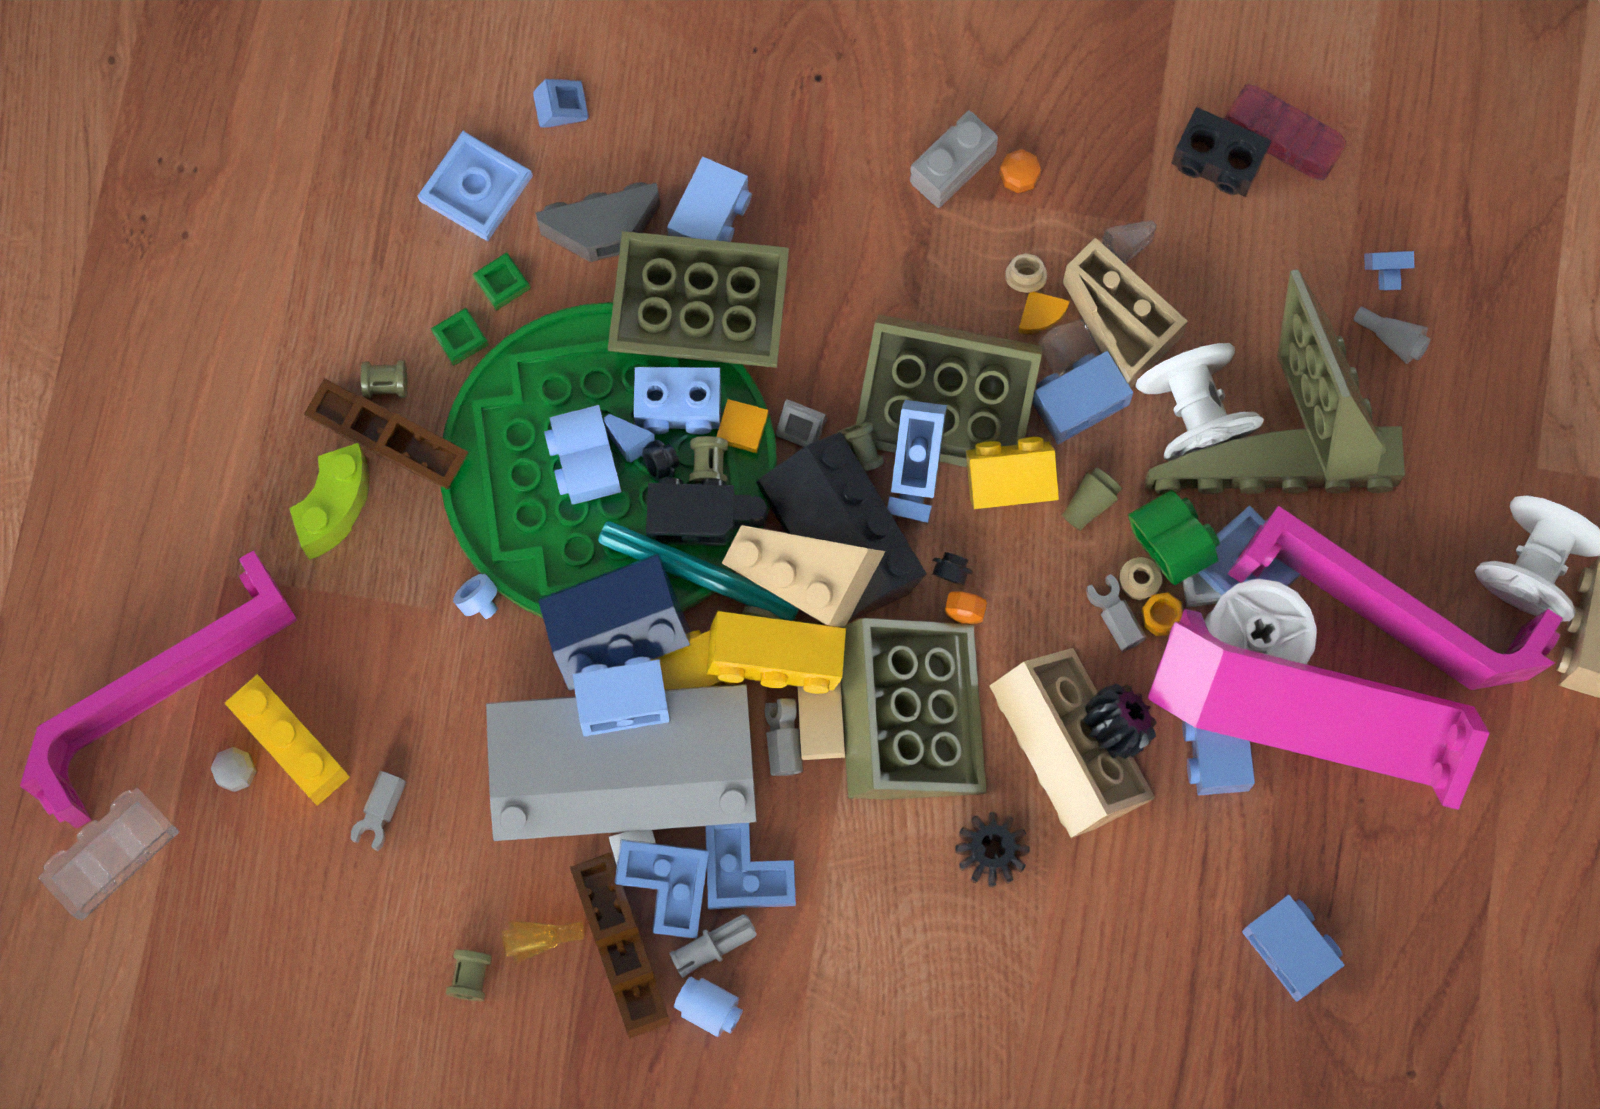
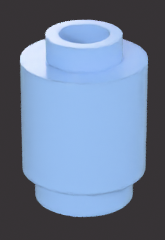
M689 977L674 1004V1008L682 1012V1018L717 1037L723 1031L731 1033L743 1011L737 1007L738 997L704 978L698 981L693 977Z

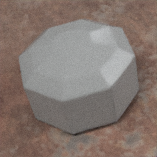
M235 747L217 753L211 766L216 783L220 787L232 792L249 787L257 772L251 755Z

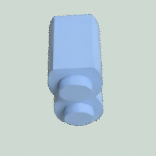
M599 405L549 417L552 430L544 431L550 456L559 454L562 469L554 470L560 495L569 493L571 504L573 505L620 493V484Z

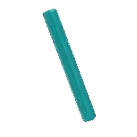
M610 521L606 522L601 530L598 542L638 560L659 553L665 570L671 574L748 606L772 612L783 620L793 621L798 613L799 608L745 577Z

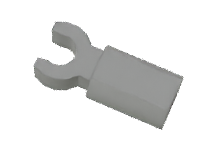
M1110 574L1105 579L1107 586L1110 588L1108 595H1099L1092 584L1087 586L1086 594L1090 603L1103 610L1101 616L1121 651L1126 652L1141 644L1147 637L1126 600H1120L1118 596L1120 591L1119 583Z
M777 699V703L765 704V717L770 725V732H767L770 773L772 776H788L803 772L799 729L794 727L797 712L794 699Z
M379 771L363 810L366 814L365 818L358 821L352 828L351 840L358 843L362 833L366 830H373L375 832V839L371 847L377 851L383 847L386 840L383 827L385 822L390 823L407 783L405 780Z

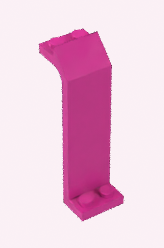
M1280 506L1275 509L1263 525L1258 527L1227 573L1242 583L1251 573L1258 577L1264 568L1268 567L1274 558H1277L1470 690L1527 681L1555 664L1546 655L1553 649L1560 637V634L1555 630L1563 618L1550 609H1547L1523 625L1504 654L1496 653Z
M254 550L239 558L240 563L245 569V572L240 574L239 578L250 596L253 597L252 600L37 726L20 787L37 798L49 815L54 814L60 823L65 820L76 829L92 820L72 786L68 775L70 761L80 749L297 621L270 573Z
M1184 609L1180 623L1175 622L1170 630L1162 660L1157 666L1155 679L1147 698L1195 728L1430 785L1433 787L1442 806L1459 810L1490 734L1474 706L1229 645L1210 634L1200 612Z

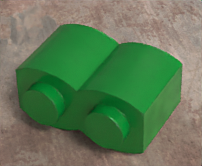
M1170 490L1128 514L1136 539L1174 586L1219 561L1216 547L1220 545L1219 539L1208 523L1202 525L1198 521L1196 509L1187 497L1180 499L1174 491Z

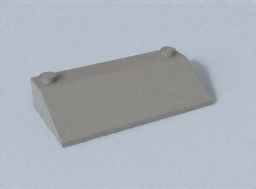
M747 684L665 690L670 722L590 736H583L576 696L486 703L493 841L756 822Z

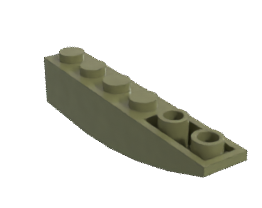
M1402 426L1375 427L1376 430H1381L1384 435L1386 452L1385 455L1380 457L1377 474L1327 482L1308 432L1304 428L1275 431L1235 439L1191 452L1149 469L1144 485L1145 489H1155L1157 494L1162 495L1170 490L1177 494L1181 492V489H1198V493L1218 494L1223 492V488H1240V492L1244 494L1262 493L1266 491V488H1282L1284 493L1289 494L1303 493L1308 491V488H1325V491L1328 493H1344L1350 491L1351 487H1367V491L1372 493L1389 492L1393 490V487H1397L1405 476Z

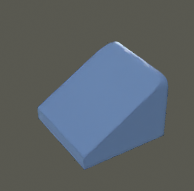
M545 79L533 92L540 127H554L586 121L589 118L582 81Z
M611 414L604 417L606 433L627 462H633L642 456L644 449L653 445L655 438L654 434Z

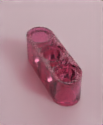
M1250 84L1242 88L1223 118L1272 140L1267 152L1268 154L1317 180H1325L1347 146L1345 138L1336 130L1267 91Z

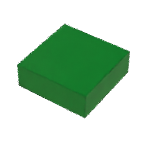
M507 252L472 274L474 280L496 311L531 289L530 284Z
M467 308L430 328L453 366L489 345Z

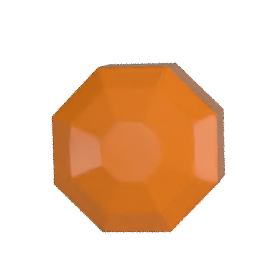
M1021 149L1006 155L1000 166L999 174L1004 187L1019 194L1034 189L1040 177L1041 168L1036 155Z
M951 591L948 595L944 613L960 623L978 624L983 622L987 601L975 594Z

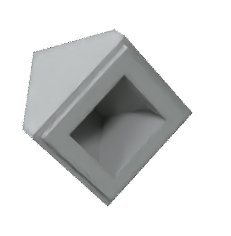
M786 399L775 436L805 447L819 440L828 418L826 414Z

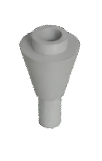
M1362 306L1358 309L1353 320L1375 332L1376 336L1406 364L1413 358L1420 360L1431 341L1426 336L1428 327L1388 317L1383 318Z

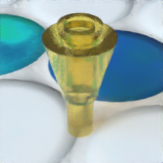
M509 921V930L502 931L505 956H513L515 964L557 946L558 943L584 939L582 922L554 926L553 924Z

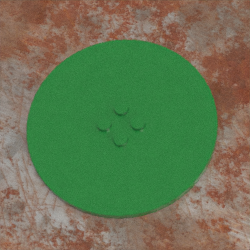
M611 302L584 304L565 308L544 315L505 337L484 356L463 383L452 404L442 437L469 453L449 489L441 487V492L451 528L463 552L474 568L480 574H486L497 587V591L505 598L524 610L543 618L538 602L539 598L639 561L600 544L598 538L604 524L608 521L647 537L648 483H658V481L653 480L644 465L643 456H640L631 463L627 462L607 434L621 492L572 505L569 493L560 495L554 470L562 469L559 454L550 456L544 431L552 430L549 417L599 405L603 422L605 420L604 417L611 414L635 425V367L720 368L721 420L728 399L767 409L757 385L743 364L608 351L613 303ZM768 415L757 453L728 446V450L724 452L723 474L727 476L726 485H734L735 495H751V497L756 495V497L764 499L768 508L766 514L769 516L771 507L756 482L759 478L777 467L775 435L770 415ZM669 429L667 433L654 434L655 440H660L664 446L670 444L677 453L679 467L675 469L674 478L683 480L684 484H690L689 475L694 471V450L690 448L691 439L703 436L717 437L719 429H711V432L708 434H690L686 432V429ZM734 529V538L725 546L666 544L733 573L736 572L722 564V561L739 529ZM666 571L683 612L715 593V591Z

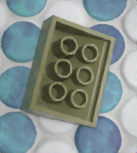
M622 231L608 351L777 368L789 248Z
M1299 269L1291 270L1277 357L1327 482L1377 474L1380 457L1385 455L1386 452L1385 439L1382 431L1376 430L1374 427L1369 400L1361 396L1357 371L1355 367H1349L1344 340L1341 336H1336L1328 316Z
M879 314L874 324L856 424L872 422L874 430L871 434L876 449L896 453L904 400L947 405L939 462L967 467L966 450L976 449V444L996 441L1000 442L1001 446L1018 445V440L1025 438L1043 346Z
M860 618L846 625V627H841L846 628L841 696L848 799L891 800L985 794L986 780L974 625Z

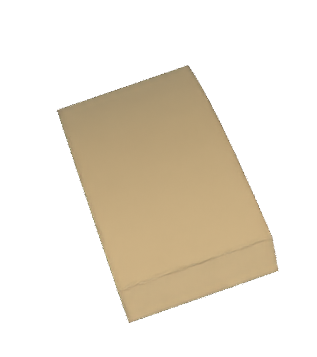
M841 680L834 690H829V692L823 694L809 693L803 690V686H798L802 760L845 758Z

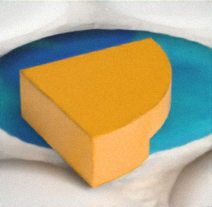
M1029 292L1018 333L1036 334L1039 331L1050 328L1064 317L1070 301L1038 292Z

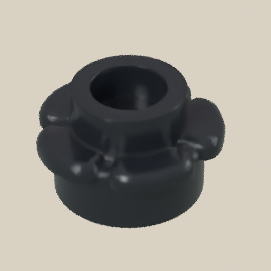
M660 440L653 441V445L642 452L644 465L649 475L655 481L661 478H674L675 469L679 467L676 451L670 444L664 446Z
M944 552L942 559L935 557L932 560L936 562L932 575L964 586L968 574H973L971 569L966 568L968 559Z

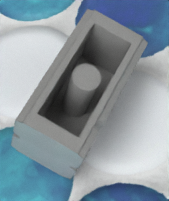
M968 110L956 122V127H950L911 165V184L932 204L940 208L996 154L998 136L974 113Z

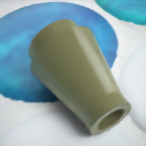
M1096 467L1091 474L1086 472L1067 509L1061 516L1073 527L1081 531L1089 522L1119 500L1117 495L1122 490V487L1108 474Z

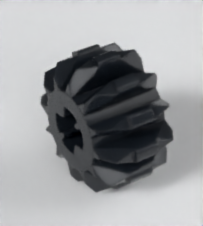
M1115 683L1110 687L1106 686L1090 699V702L1084 706L1087 715L1083 720L1091 728L1089 736L1095 737L1098 741V748L1100 750L1106 748L1112 758L1118 756L1123 759L1130 756L1133 757L1143 751L1144 747L1149 745L1151 740L1156 737L1153 727L1157 722L1149 713L1151 706L1145 705L1142 701V694H1134L1128 684L1120 686Z
M990 812L987 826L984 825L979 816H974L971 822L976 832L968 828H961L959 836L968 843L957 844L955 846V853L969 856L959 863V868L961 871L968 870L973 866L976 868L971 877L972 882L977 883L982 873L988 874V887L994 888L997 882V874L1001 875L1006 884L1013 881V874L1009 867L1018 872L1024 871L1026 864L1016 856L1028 855L1030 847L1025 844H1015L1025 837L1026 832L1024 829H1018L1013 833L1009 832L1014 821L1012 817L1008 816L1004 820L1003 825L1000 826L997 825L996 812ZM992 840L1000 844L999 852L1003 856L998 858L997 854H995L993 859L987 858L984 855L986 848L982 844L987 842L988 846H990Z

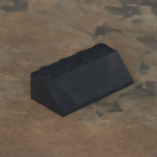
M841 431L805 446L756 482L786 533L885 551L848 622L909 595L926 576V571Z

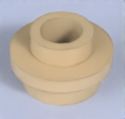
M1021 254L1016 256L1008 265L1005 278L1008 285L1017 291L1035 292L1046 284L1047 270L1042 260L1037 256Z
M1137 557L1124 564L1120 571L1119 583L1127 596L1136 600L1149 599L1151 595L1156 594L1160 589L1162 573L1158 565L1152 560ZM1143 571L1148 575L1149 581L1145 584H1139L1134 580L1133 574Z

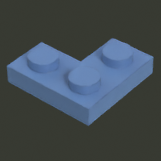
M749 822L705 826L706 850L709 851L707 861L709 910L796 906L794 860L751 862Z
M621 839L615 884L658 889L652 932L655 934L697 939L709 851Z

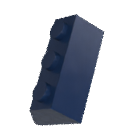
M659 553L544 596L538 600L552 653L569 691L575 689L572 674L582 673L581 670L587 666L596 664L606 665L607 668L623 666L627 660L633 658L648 657L652 660L690 645V628Z

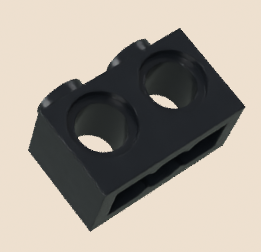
M1196 107L1175 149L1171 164L1177 166L1178 170L1191 178L1202 177L1215 183L1216 187L1226 194H1240L1246 197L1267 155L1272 140ZM1195 142L1205 143L1210 148V151L1198 152L1193 149L1191 144ZM1229 160H1243L1248 168L1236 169L1231 166Z

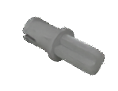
M741 915L711 932H708L707 929L703 930V936L669 954L676 968L679 969L681 977L684 978L687 974L715 959L719 962L722 961L721 955L755 938L757 935L750 918L747 915Z

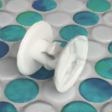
M1216 343L1181 353L1161 362L1137 380L1136 388L1145 394H1161L1172 391L1177 403L1173 409L1175 415L1183 418L1187 428V432L1168 444L1164 452L1165 460L1171 461L1191 452L1231 440L1245 438L1262 425L1264 418L1256 412H1238L1227 415L1222 403L1225 393L1221 388L1217 390L1212 378V374L1221 370L1232 360L1235 347L1230 343Z
M1527 495L1514 497L1510 503L1513 518L1523 529L1530 533V536L1525 546L1519 545L1516 552L1519 557L1515 565L1500 561L1483 562L1475 570L1477 579L1491 593L1521 611L1538 616L1547 609H1550L1563 618L1561 622L1570 621L1575 616L1573 603L1554 583L1558 576H1563L1567 572L1569 567L1564 564L1569 554L1584 557L1600 556V529L1584 516L1558 503Z
M1254 579L1236 584L1220 597L1214 609L1208 613L1204 620L1211 635L1235 647L1306 665L1315 650L1317 628L1310 607L1298 592L1278 581Z

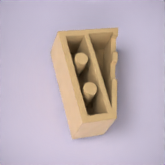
M1094 238L1066 266L1063 279L1065 288L1101 352L1108 351L1128 385L1132 388L1137 380L1150 370L1182 338L1188 321L1097 238Z
M741 525L722 564L824 624L846 627L885 551Z
M1599 557L1589 568L1584 567L1579 577L1577 591L1583 594L1579 607L1574 606L1575 616L1567 622L1566 630L1572 632L1569 647L1563 646L1556 665V671L1562 672L1558 686L1600 698Z

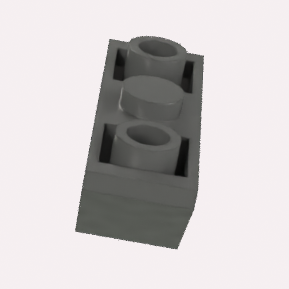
M638 182L626 186L620 192L608 195L605 192H597L586 196L583 201L568 205L565 202L552 203L547 205L543 211L535 212L540 234L589 262L618 256L622 231L644 232L660 207L657 183L647 185V183Z

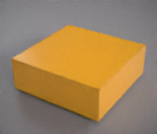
M728 399L717 437L727 440L728 446L757 453L769 411Z

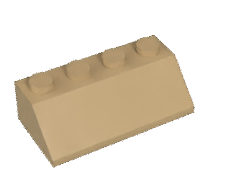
M1074 648L1024 661L990 685L999 709L1005 714L1017 737L1019 746L1025 751L1037 774L1040 785L1046 790L1058 813L1060 822L1067 829L1071 838L1095 830L1155 798L1132 756L1126 759L1120 756L1112 758L1106 748L1101 750L1098 748V741L1095 737L1089 736L1091 728L1083 720L1087 715L1084 706L1097 694V690Z

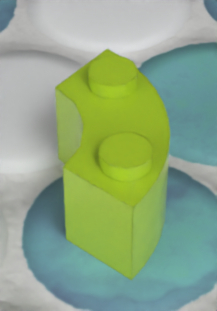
M359 443L319 455V474L315 487L303 501L289 508L301 548L309 560L330 551L347 537L362 507H365L369 490V471L366 457Z

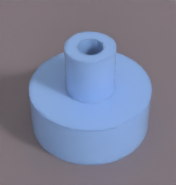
M478 574L458 589L453 602L465 616H471L480 612L487 619L493 616L498 609L492 601L498 589L486 574Z

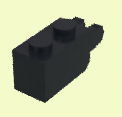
M661 478L658 480V483H648L646 535L663 544L725 546L734 538V529H740L741 525L756 528L764 526L768 518L766 514L768 508L764 499L756 497V495L754 497H751V495H735L734 485H726V482L723 480L705 479L701 481V484H684V481L678 478Z

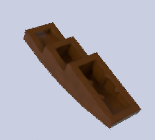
M325 378L304 413L306 418L355 444L359 443L361 447L447 490L469 454L466 450L396 412L392 413Z
M611 852L571 866L570 869L629 1039L671 1024L623 885L615 884L616 865Z

